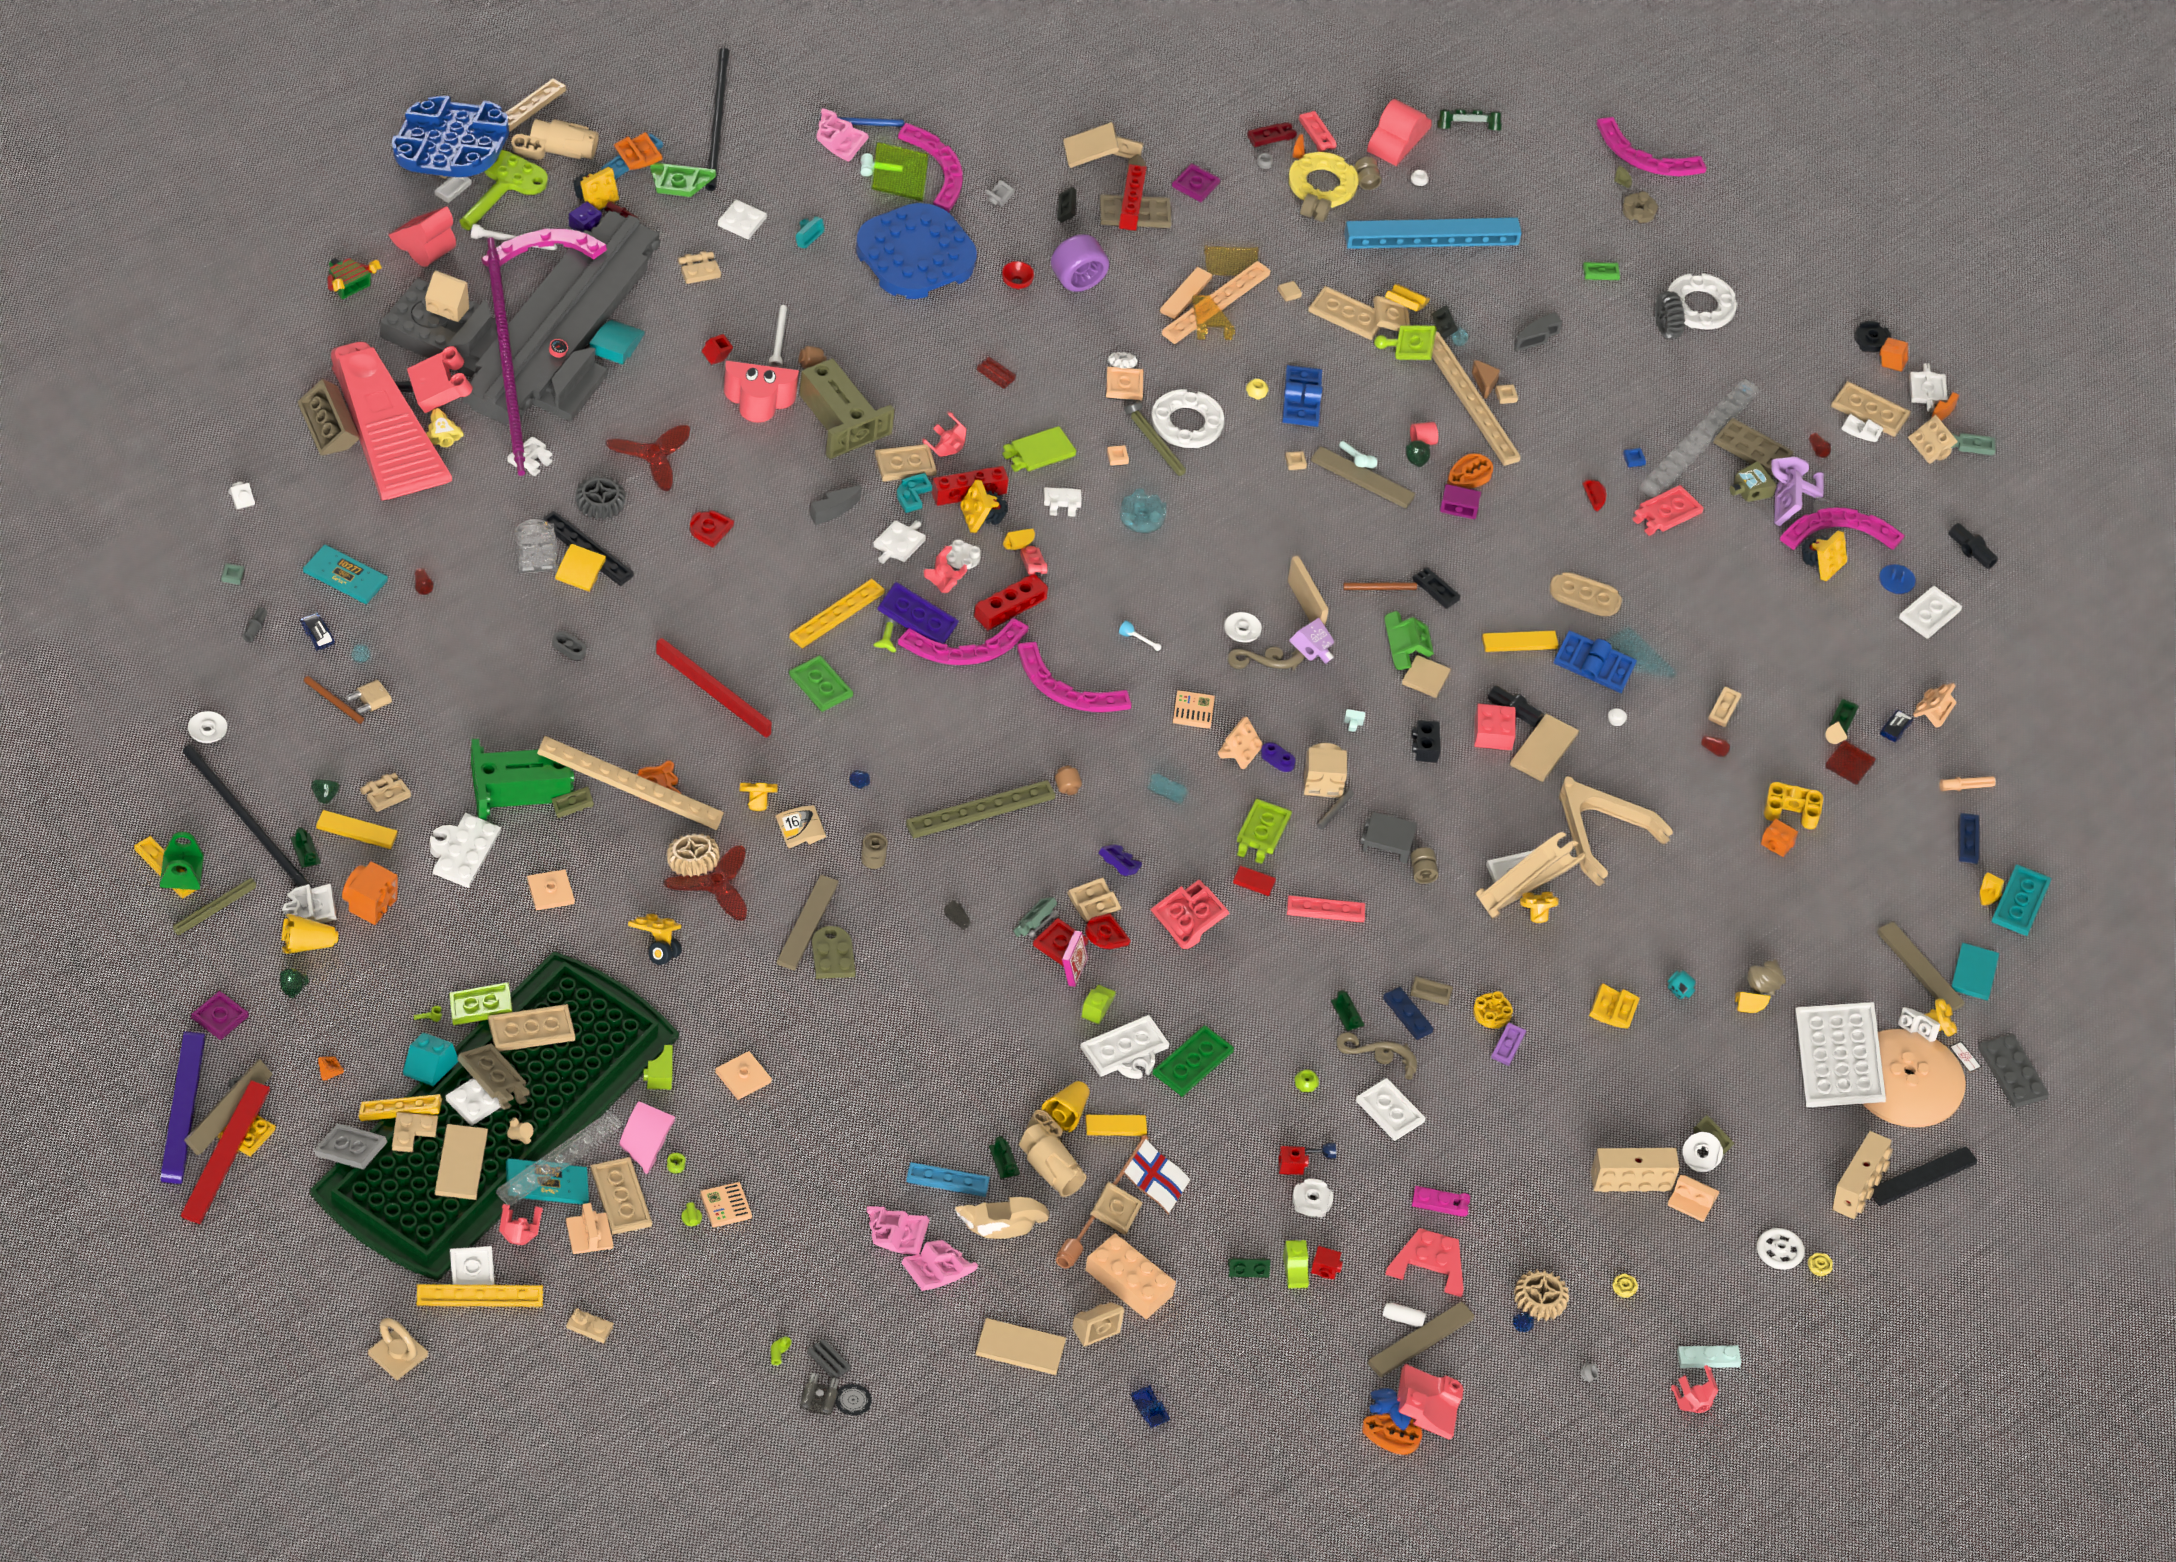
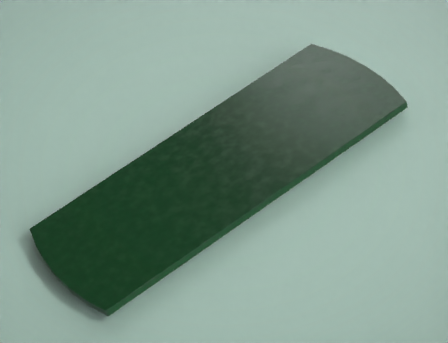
M553 951L511 992L513 1012L567 1004L575 1033L574 1041L500 1051L501 1055L526 1081L525 1088L530 1092L529 1095L524 1096L527 1099L526 1103L519 1104L515 1099L514 1092H511L514 1099L508 1101L511 1105L510 1108L502 1109L500 1107L471 1126L446 1101L447 1094L473 1078L458 1061L434 1086L419 1082L404 1097L441 1095L442 1102L439 1114H431L438 1116L436 1137L415 1135L413 1152L392 1150L396 1118L382 1119L369 1132L385 1136L387 1143L364 1169L338 1162L310 1189V1195L333 1220L365 1246L412 1272L439 1281L451 1269L450 1249L473 1247L502 1217L503 1204L510 1205L511 1208L520 1199L507 1197V1159L555 1164L643 1075L644 1069H648V1061L657 1059L662 1054L664 1045H672L679 1038V1032L653 1006L624 984L602 971ZM488 1019L483 1020L455 1047L457 1057L460 1053L491 1043L494 1046ZM513 1118H517L519 1123H530L532 1125L533 1135L530 1137V1143L524 1144L519 1139L514 1140L508 1137L507 1132L510 1127V1121ZM447 1124L488 1129L476 1200L435 1195Z

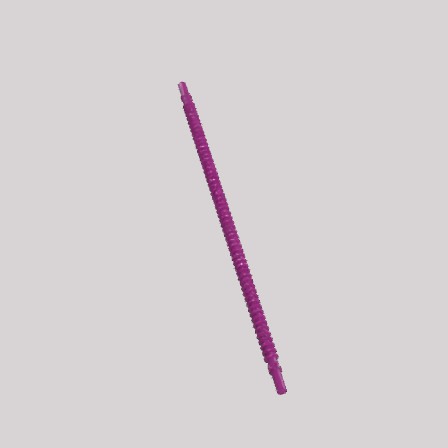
M489 237L487 239L488 265L511 442L518 475L523 476L525 475L524 446L499 258L497 256L498 251L495 249L494 238Z

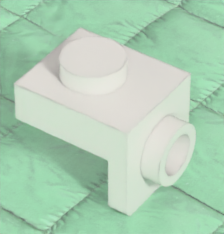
M237 482L232 484L228 492L229 495H232L236 510L255 505L249 483Z

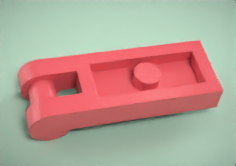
M1315 111L1299 115L1300 123L1316 144L1318 152H1324L1328 148L1330 150L1336 148L1335 139Z
M1027 546L1020 549V555L1028 575L1034 574V572L1047 574V563H1045L1039 547Z

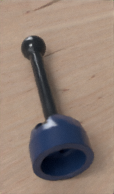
M1336 1142L1326 1143L1322 1149H1305V1153H1322L1326 1158H1336Z

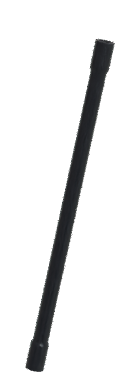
M721 48L718 57L719 66L708 169L716 170V177L706 184V189L709 191H714L717 185L718 155L727 65L729 62V50L727 48Z
M187 745L183 749L184 755L217 790L292 878L295 885L301 887L309 884L312 889L313 886L294 867L206 764L192 745Z

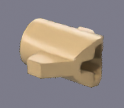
M513 1118L510 1121L507 1135L510 1139H519L524 1144H528L531 1142L530 1137L533 1135V1127L530 1123H519L517 1118Z

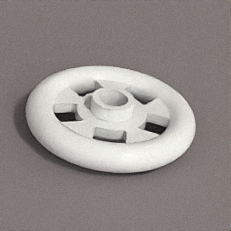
M1769 1229L1762 1233L1757 1241V1252L1760 1258L1773 1268L1791 1269L1797 1266L1804 1257L1805 1250L1801 1239L1787 1229ZM1780 1236L1788 1238L1789 1241L1780 1239ZM1769 1238L1774 1240L1771 1245L1766 1242ZM1791 1247H1796L1797 1252H1790ZM1771 1250L1775 1256L1770 1257L1767 1251ZM1788 1256L1789 1261L1782 1262L1781 1258Z

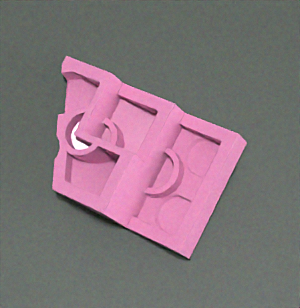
M823 108L821 110L822 116L821 121H819L817 140L832 153L850 162L867 141L868 134L853 128L852 123L837 118L835 112Z
M639 1101L635 1106L619 1145L630 1154L634 1161L641 1165L646 1174L649 1173L655 1163L656 1155L664 1144L668 1131L675 1122V1116Z
M867 1206L872 1240L875 1245L898 1253L920 1254L929 1224L927 1216L908 1215L905 1211H887L884 1207Z
M943 1240L926 1242L920 1255L907 1256L902 1261L903 1266L922 1291L954 1282L970 1274L978 1267L977 1263H970L962 1258L961 1252L953 1249Z

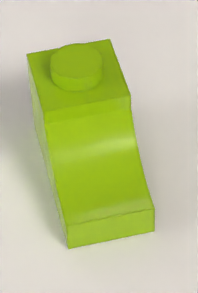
M1097 985L1095 990L1091 989L1083 1004L1081 1017L1100 1024L1114 1000L1116 992L1101 985Z
M664 1045L662 1054L657 1059L648 1061V1069H644L643 1081H647V1089L671 1090L672 1045Z
M1306 1240L1286 1241L1283 1260L1288 1288H1308V1251Z

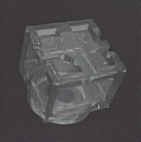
M531 519L516 526L514 532L515 554L519 574L556 571L557 541L553 523L549 524L541 519Z

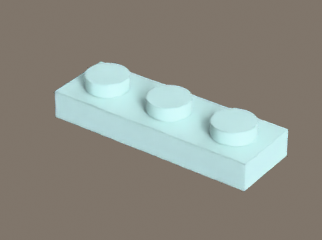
M1738 1345L1678 1346L1677 1349L1680 1368H1704L1705 1365L1711 1368L1740 1367L1742 1363Z

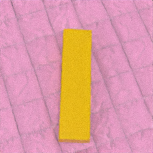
M1555 631L1485 633L1482 635L1485 652L1558 649L1559 645Z
M326 810L322 811L316 824V829L388 849L392 848L398 835L397 830Z
M149 836L134 845V850L161 876L164 849ZM183 869L177 870V872H185ZM172 888L182 899L196 891Z
M428 1095L361 1102L359 1119L360 1121L396 1118L397 1112L422 1115L439 1114L442 1098L441 1095Z

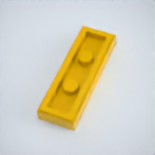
M1086 1115L1085 1117L1086 1135H1147L1146 1115Z

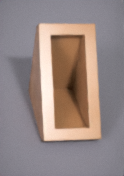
M1475 360L1471 373L1485 399L1488 398L1497 384L1500 370Z

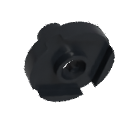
M1865 321L1857 327L1855 340L1860 345L1862 351H1880L1887 338H1891L1889 329L1879 326L1880 323L1876 321Z

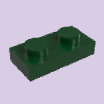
M1841 699L1829 727L1839 722L1847 734L1859 705Z

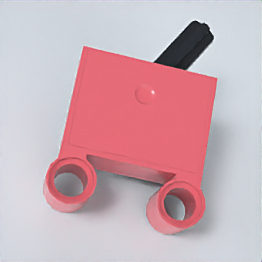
M453 346L447 347L443 352L407 368L411 381H394L400 392L415 393L417 403L424 413L459 397H466L473 390L472 385L464 374L457 373L451 377L449 369L458 370L464 364L463 357Z

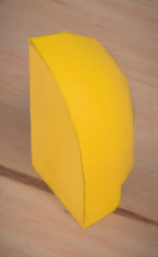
M1034 528L1008 532L1003 546L1011 550L1029 546L1035 538Z
M1736 992L1735 1002H1738L1736 1010L1747 1013L1759 1012L1766 1007L1771 996Z

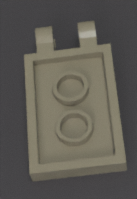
M492 1043L459 1054L457 1060L492 1099L498 1098L502 1109L511 1107L508 1101L514 1099L511 1092H514L515 1099L519 1104L527 1102L524 1096L529 1095L530 1092L525 1088L526 1081Z

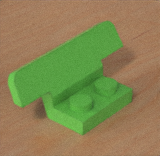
M1398 611L1385 616L1391 652L1397 670L1412 668L1409 654L1415 650L1427 657L1434 654L1429 629L1426 624L1414 617L1402 621Z

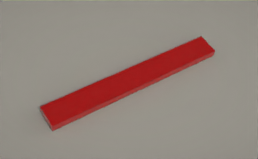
M660 638L657 641L656 654L765 738L771 735L772 722L666 640Z
M250 1081L185 1205L181 1218L197 1224L202 1223L270 1092L269 1086Z

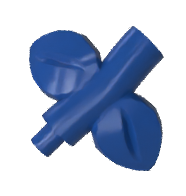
M1389 1388L1377 1389L1371 1392L1370 1396L1375 1400V1403L1370 1405L1371 1413L1377 1412L1379 1415L1390 1413L1393 1422L1400 1429L1405 1430L1411 1421V1417L1398 1412L1400 1401L1397 1400L1396 1392Z

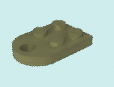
M826 926L816 931L812 938L816 979L855 977L856 971L850 935L842 928L836 926ZM833 934L835 938L830 939L826 935Z

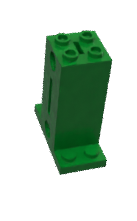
M479 738L471 739V770L478 818L487 821V815H490V808L552 803L553 798L573 792L574 771L570 767L537 754L538 750L484 753V746H480Z

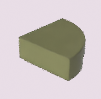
M1619 166L1614 181L1630 188L1632 186L1631 176L1625 168Z

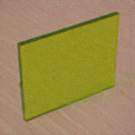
M877 142L871 189L923 201L928 154Z

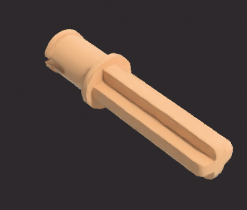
M1995 777L1941 779L1939 787L1941 791L1957 790L1958 792L1961 789L1995 786Z

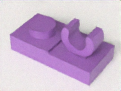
M1508 1022L1491 1058L1510 1066L1526 1034V1030Z

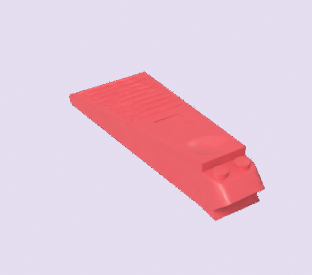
M353 342L334 348L331 351L332 370L339 381L351 418L360 436L359 440L381 501L451 482L452 476L374 347H370L365 342Z

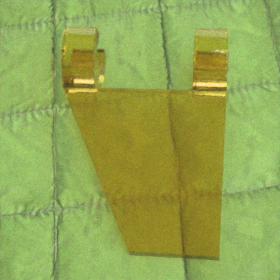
M1193 295L1192 301L1197 324V339L1205 340V334L1208 333L1207 327H1224L1225 340H1232V335H1235V328L1210 296Z

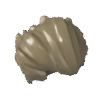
M1776 959L1766 961L1764 963L1765 966H1751L1747 980L1751 988L1757 991V994L1767 993L1775 995V990H1779L1782 984L1785 985L1786 979L1782 974L1783 970L1779 967Z

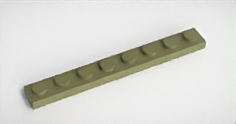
M1046 780L907 819L906 826L912 838L915 839L1055 799V792L1049 781Z

